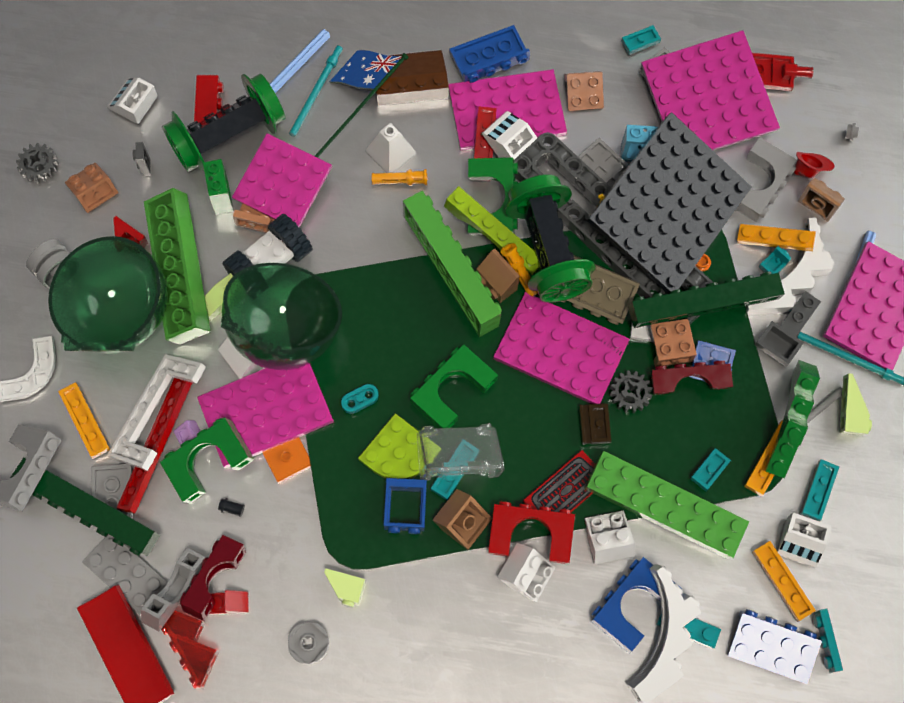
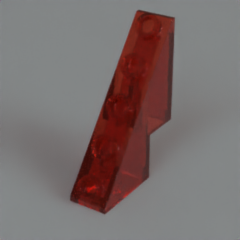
M175 610L161 630L164 635L168 634L172 641L169 644L174 653L178 652L182 659L179 662L184 671L188 670L192 677L189 680L194 689L198 687L204 689L219 651L198 643V639L205 626L203 621Z

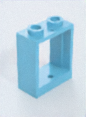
M627 125L621 143L620 157L625 162H632L658 127Z

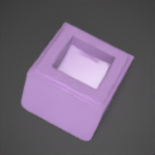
M186 420L173 432L181 445L185 441L196 438L197 433L201 430L196 421Z

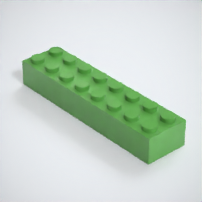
M171 188L144 201L165 340L181 345L211 331L188 196L184 192Z
M422 190L403 200V217L478 336L481 337L499 327L502 309L497 302L494 303L489 288L483 286L478 271L474 272L471 267L472 262L467 255L464 256L459 241L453 239L450 227L444 225L439 210L435 211L432 206V199L429 195L426 196Z
M605 451L599 454L584 487L585 490L726 559L734 558L749 524V521Z

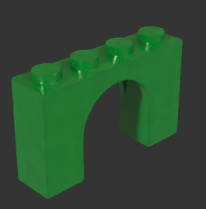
M513 157L468 159V177L470 180H494L503 185L505 190L504 203L500 209L491 214L515 234V230H518V219L508 217L505 208L510 202L509 191L518 184V181H515V174H518V163H515ZM468 224V233L470 235H483Z
M465 345L461 348H455L450 355L451 358L447 362L445 360L441 362L437 367L438 371L434 375H428L424 380L425 384L421 388L417 387L410 394V404L443 434L458 421V415L440 399L438 388L441 383L449 377L460 376L468 379L482 393H485L498 378V374Z
M227 418L216 420L212 427L201 430L197 433L196 438L185 441L181 444V448L169 452L164 456L165 459L160 461L182 502L191 503L206 493L194 471L195 458L205 447L215 445L220 448L231 468L235 470H240L255 460L232 420Z

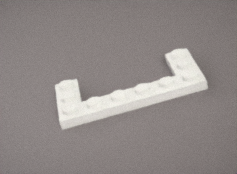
M165 354L107 455L112 459L148 471L157 453L152 449L137 445L135 442L140 437V433L149 421L155 407L159 404V400L168 388L172 377L197 384L206 366L199 362Z

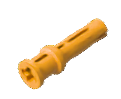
M408 169L407 172L372 173V185L407 183L409 186H412V184L427 185V169L423 171Z
M511 243L501 249V254L506 257L509 265L520 276L519 281L526 293L530 296L536 295L538 292L532 291L528 287V281L531 276L524 266V258L517 252L516 244Z

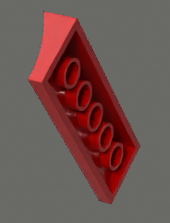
M119 585L113 586L94 599L77 607L124 703H162L175 694Z

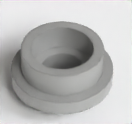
M853 123V125L848 124L846 139H850V141H853V138L858 136L859 127H855L856 123Z

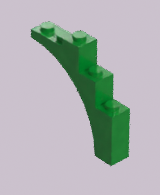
M798 360L791 376V390L784 419L765 468L766 472L784 479L808 429L807 419L814 405L813 394L820 380L818 368L815 365Z

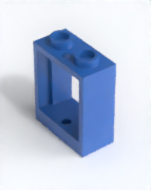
M386 479L384 530H388L389 533H400V530L408 531L409 534H420V531H424L427 480ZM392 491L421 492L420 524L390 523Z

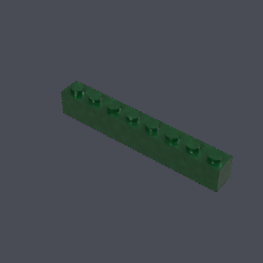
M765 272L760 274L759 277L749 275L738 281L735 279L726 280L723 284L713 282L703 288L693 286L688 288L687 291L681 292V289L671 291L667 295L657 293L652 295V298L647 299L637 297L633 299L628 308L633 327L639 328L779 300L785 293L779 273Z
M23 457L10 478L21 470L26 458ZM47 470L43 473L32 493L33 496L40 500L45 497L48 499L47 504L56 509L59 506L64 508L63 513L74 519L75 516L81 518L79 522L89 528L91 525L97 527L96 532L102 536L107 537L108 534L113 536L114 539L112 541L122 547L124 544L130 546L129 551L139 557L141 553L148 556L161 536Z

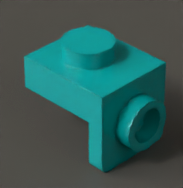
M777 246L759 265V268L764 272L779 273L787 266L791 257L785 249Z

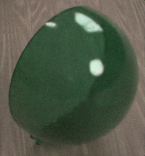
M108 236L96 238L80 245L62 261L50 285L48 304L52 321L62 335L61 343L64 344L65 351H80L81 348V351L115 354L124 351H134L135 347L153 335L163 320L168 302V291L161 267L145 248L126 238Z
M261 263L249 266L236 273L230 279L223 294L221 328L225 329L230 342L243 357L260 367L271 370L297 369L318 359L334 341L342 320L341 304L333 289L312 272L290 264Z

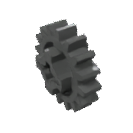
M36 143L35 147L29 144L28 150L23 148L24 153L18 154L20 159L16 160L18 164L17 169L22 177L27 178L30 182L33 178L36 183L41 178L43 181H46V176L51 178V172L57 171L54 166L59 165L56 160L58 158L51 147L48 148L46 144L42 147L39 143Z
M627 371L626 376L620 373L619 379L614 378V384L610 386V389L613 390L610 393V397H615L612 403L619 404L617 409L624 407L625 413L629 409H631L632 413H635L636 408L642 411L643 405L648 406V400L652 398V395L649 393L653 388L647 387L650 381L643 380L645 375L638 377L637 371H635L634 375ZM620 385H622L621 388L623 389V391H621V393H619V386H620ZM641 391L644 393L642 400L640 396Z

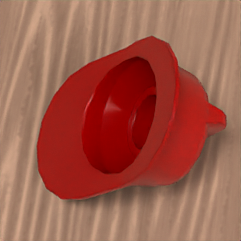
M796 153L795 175L814 178L821 171H832L835 167L830 159L820 154Z

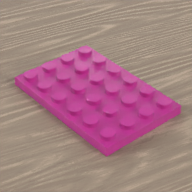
M554 69L480 79L473 83L467 81L448 84L460 151L474 149L478 106L497 108L496 120L506 111L512 113L528 123L537 138L546 132L552 133L556 137L567 136Z
M869 241L866 242L823 337L870 363L884 369L889 368L893 370L904 346V260Z
M525 292L493 359L590 404H600L630 339L554 304L543 302L540 298L530 296Z
M305 352L197 397L208 427H212L213 423L220 418L232 420L253 456L334 423ZM216 446L223 467H230L224 454Z

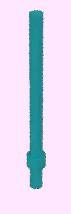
M337 45L332 55L328 57L323 72L289 132L291 136L295 137L332 68L336 67L338 57L343 50L341 46Z
M799 332L797 336L798 339L879 374L882 376L881 378L887 381L892 380L904 386V377L895 374L889 368L879 367L803 332Z

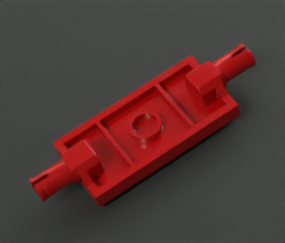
M752 53L765 89L792 91L794 88V78L804 77L812 79L813 67L798 66V64L794 63L793 56Z

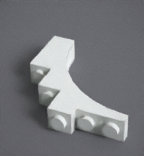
M809 218L804 225V230L816 231L813 252L803 251L796 268L786 278L781 280L785 295L779 300L745 306L748 316L790 313L796 303L794 295H803L805 291L810 293L815 286L814 276H828L834 268V260L830 256V251L823 252L824 245L820 241L821 227L817 224V218Z
M658 564L653 565L649 569L656 581L661 598L662 618L660 633L648 662L627 683L631 692L640 703H649L684 677L680 670L682 666L676 657L693 645L689 639L691 635L684 626L701 614L698 608L700 604L693 595L690 596L683 593L681 588L671 580L672 574L668 568Z

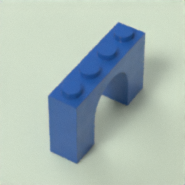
M644 557L640 561L636 559L629 567L632 570L628 576L623 575L616 583L619 585L615 592L611 590L604 598L607 601L603 607L598 606L591 614L594 617L591 622L629 654L636 648L644 635L624 618L621 612L623 595L632 589H642L661 602L656 581L649 569L653 564Z

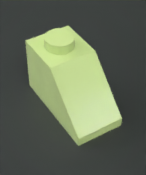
M325 569L324 573L338 599L342 601V605L348 607L359 606L366 583L365 579Z

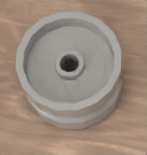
M52 239L34 249L26 261V267L34 276H37V279L44 287L51 288L63 283L70 277L77 267V260L59 240Z

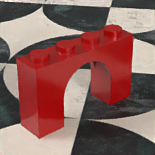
M502 501L499 502V505L494 504L489 554L509 557L511 538L515 527L524 520L535 519L543 522L551 533L552 541L549 562L570 564L575 514H571V510L559 509V512H553L549 507H539V510L531 509V505L519 504V507H513L511 503Z

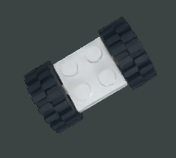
M281 214L268 225L269 231L243 253L237 250L222 262L227 273H231L243 287L244 293L251 299H254L268 287L265 280L290 259L299 262L313 250L310 241L306 238L307 236L286 214Z

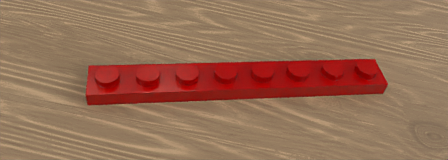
M177 378L173 379L144 447L155 451L157 455L148 471L134 467L117 506V509L121 512L136 513L175 421L179 416L182 405L186 400L192 382Z

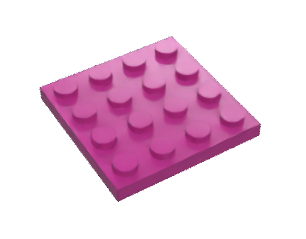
M267 133L232 198L274 220L281 214H286L300 227L332 169V165Z

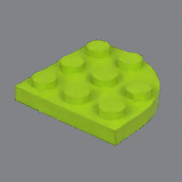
M395 413L359 456L358 460L383 478L410 479L425 471L441 452V448Z

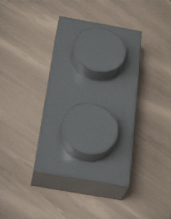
M135 142L136 150H133V160L136 161L137 168L141 170L143 176L151 175L150 157L143 142Z

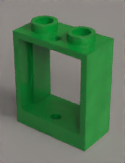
M222 159L203 162L208 194L215 214L234 212L229 182Z

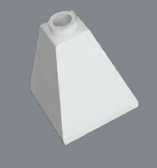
M391 123L376 135L365 150L386 173H394L416 155V151Z

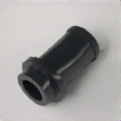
M228 498L221 499L218 510L221 513L227 512L242 517L245 508L244 504L229 501Z

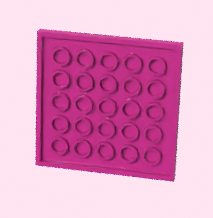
M743 30L641 62V67L661 122L672 112L713 151L780 129Z

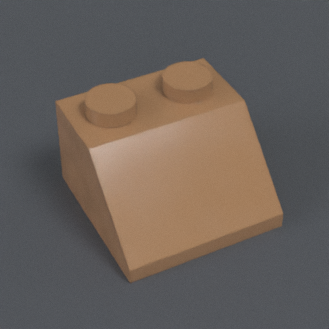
M814 178L807 185L798 202L828 222L845 198L839 192L833 191L826 186L823 181Z
M493 249L476 271H478L482 278L481 283L483 286L489 288L492 294L491 298L497 299L501 303L517 291L520 276L500 253Z
M456 489L434 517L433 521L443 532L469 550L492 520V517L471 495Z

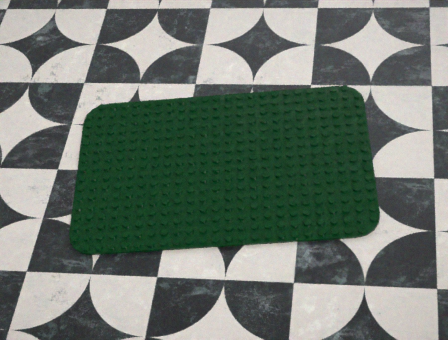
M721 229L704 253L711 259V265L703 273L712 282H717V284H723L724 281L729 279L738 281L728 242ZM571 230L563 232L569 240V252L613 271ZM531 237L521 239L535 251ZM600 239L596 240L597 243H600V244H603V243H604V242H603L602 240H600ZM495 244L462 249L464 256L467 255L472 262L471 267L474 272L493 249H496L502 256L501 250ZM428 255L324 272L304 278L292 289L287 299L286 318L292 355L294 357L303 352L306 353L334 423L306 434L322 538L328 553L339 564L352 570H372L488 548L494 504L499 505L500 501L509 502L513 507L525 504L523 502L524 499L581 450L594 463H596L599 454L605 451L714 505L759 496L744 486L778 427V422L757 346H755L756 343L748 314L746 313V307L700 315L690 325L695 349L699 340L736 350L731 367L732 388L711 390L705 381L688 376L682 378L677 383L673 393L653 395L651 391L649 394L652 395V398L648 400V406L643 405L642 411L636 408L635 413H632L631 409L625 413L624 407L617 409L619 404L612 403L615 397H610V393L613 391L610 389V386L614 384L613 380L615 377L619 379L620 373L626 376L627 371H630L631 375H634L635 371H637L638 377L645 375L643 380L650 381L647 387H652L651 371L655 370L653 360L657 355L654 342L630 339L632 320L629 310L623 324L619 323L616 325L609 322L607 317L592 315L590 310L583 308V310L575 308L573 303L567 300L566 302H552L551 304L630 339L600 403L608 404L611 443L582 445L579 405L584 406L590 403L493 359L526 292L520 281L517 291L501 303L497 299H492L502 309L499 327L479 337ZM623 265L625 269H631L629 265ZM540 267L532 276L541 271ZM650 290L651 294H657V291ZM636 293L634 299L640 296ZM465 345L496 372L498 378L485 393H482L468 379L460 376L449 377L441 383L438 388L440 399L458 415V421L443 434L410 404V394L417 387L421 388L425 384L424 380L428 375H434L438 371L437 367L444 360L447 362L451 358L450 355L455 348H461ZM692 362L683 363L686 364V367L692 366ZM674 365L667 366V369L674 368ZM366 384L374 385L377 388L379 397L374 404L354 414L346 413L343 410L341 401L346 394ZM622 385L619 386V393L623 391ZM641 391L640 393L641 400L643 399L644 395L643 391ZM367 393V394L365 395V397H366V398H371V397H372V394H371V393ZM350 402V403L348 404V406H349V407H354V406H355V403H354V402ZM395 413L441 448V452L425 471L410 478L427 480L425 529L420 531V534H409L408 531L400 530V533H389L388 530H384L386 478L377 475L358 460L359 456ZM462 440L479 449V453L453 493L458 489L471 495L492 517V520L469 550L443 532L433 521L447 500L431 491V487ZM716 448L731 461L710 488L705 491L693 482L691 477ZM774 475L765 493L771 491L782 480V477ZM392 491L390 523L420 524L421 492ZM592 494L571 512V514H575L573 531L586 529L585 518L619 511H624L627 521L641 519L642 517L595 494ZM528 519L520 522L515 527L511 543L551 536V533L539 520Z

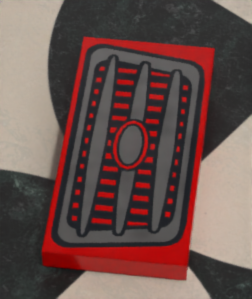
M581 450L524 499L523 502L526 505H531V509L539 510V507H549L553 512H559V509L574 511L593 494L585 490L584 487L595 463Z

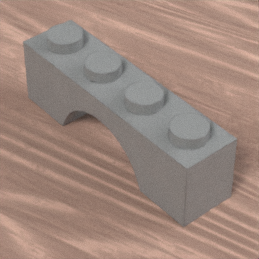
M189 548L185 550L176 562L172 576L166 586L158 594H152L141 608V623L157 631L162 629L180 604L183 593L189 590L193 577L199 574L202 569L205 556Z

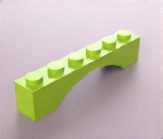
M458 186L446 199L444 207L457 219L466 222L480 231L500 250L508 244H516L517 252L524 258V266L530 276L539 269L540 266L535 251Z

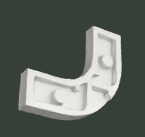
M52 336L32 339L34 351L32 368L22 377L0 381V402L27 398L40 391L48 383L56 363L54 338Z

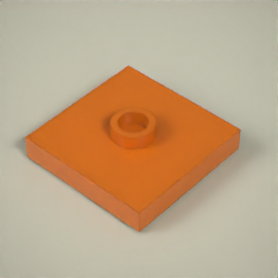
M299 437L262 452L278 484L311 467L309 455Z

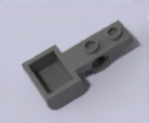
M805 291L783 323L779 326L771 321L755 346L787 367L804 344L803 341L797 338V335L821 301Z

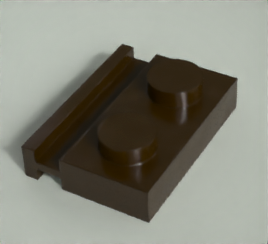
M608 404L579 405L582 445L611 443Z

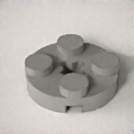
M306 622L298 624L288 636L289 653L299 663L311 665L319 662L328 651V635L324 628L317 623ZM305 638L308 640L310 638L313 639L312 648L303 647L305 645V643L303 642Z

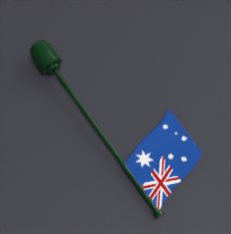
M357 50L329 82L345 84L358 89L372 90V92L325 143L315 157L318 158L399 65L409 58L407 54L388 56L368 50Z

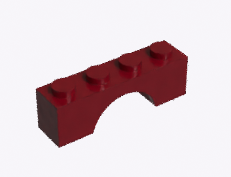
M714 361L713 365L707 366L706 362L694 363V367H686V364H677L672 369H667V366H656L655 370L651 371L653 395L673 393L677 383L682 378L688 376L703 379L711 390L733 387L731 363L725 364V361Z
M224 535L214 543L212 553L204 559L199 574L193 577L189 590L185 591L181 596L180 605L183 612L205 622L215 605L214 599L209 593L210 582L221 571L237 569L246 554L244 544Z

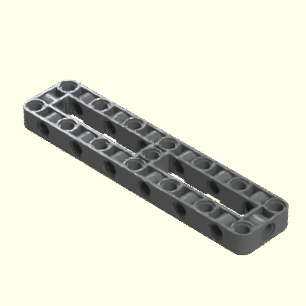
M549 132L541 134L514 159L518 166L525 167L524 169L518 168V174H515V178L519 182L534 176L544 175L538 167L547 161L594 206H597L600 202L596 192L599 191L606 195L611 189L602 178L561 140ZM570 167H574L577 170L573 171L570 169ZM570 199L558 209L557 214L559 218H562L563 224L615 273L640 283L636 292L640 297L645 299L652 298L653 294H651L650 290L663 293V295L668 294L587 221L589 214L574 200ZM573 214L576 215L578 218L574 219L571 218L569 215ZM600 239V240H602L604 243H603V244L597 243L596 240ZM623 265H629L631 269H625ZM695 266L681 287L687 291L690 287L699 286V288H703L713 282ZM699 316L689 317L685 319H688L689 324L691 325Z

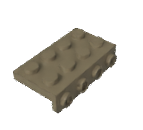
M574 255V260L582 259ZM595 264V271L590 275L593 282L591 288L567 301L573 303L575 308L590 310V313L594 316L601 317L602 315L607 317L608 321L613 324H623L629 310L628 306L633 301L640 283Z

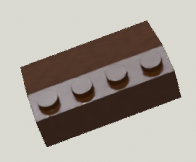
M442 50L408 53L409 58L404 60L376 91L377 106L448 99L449 85ZM402 54L388 56H401Z

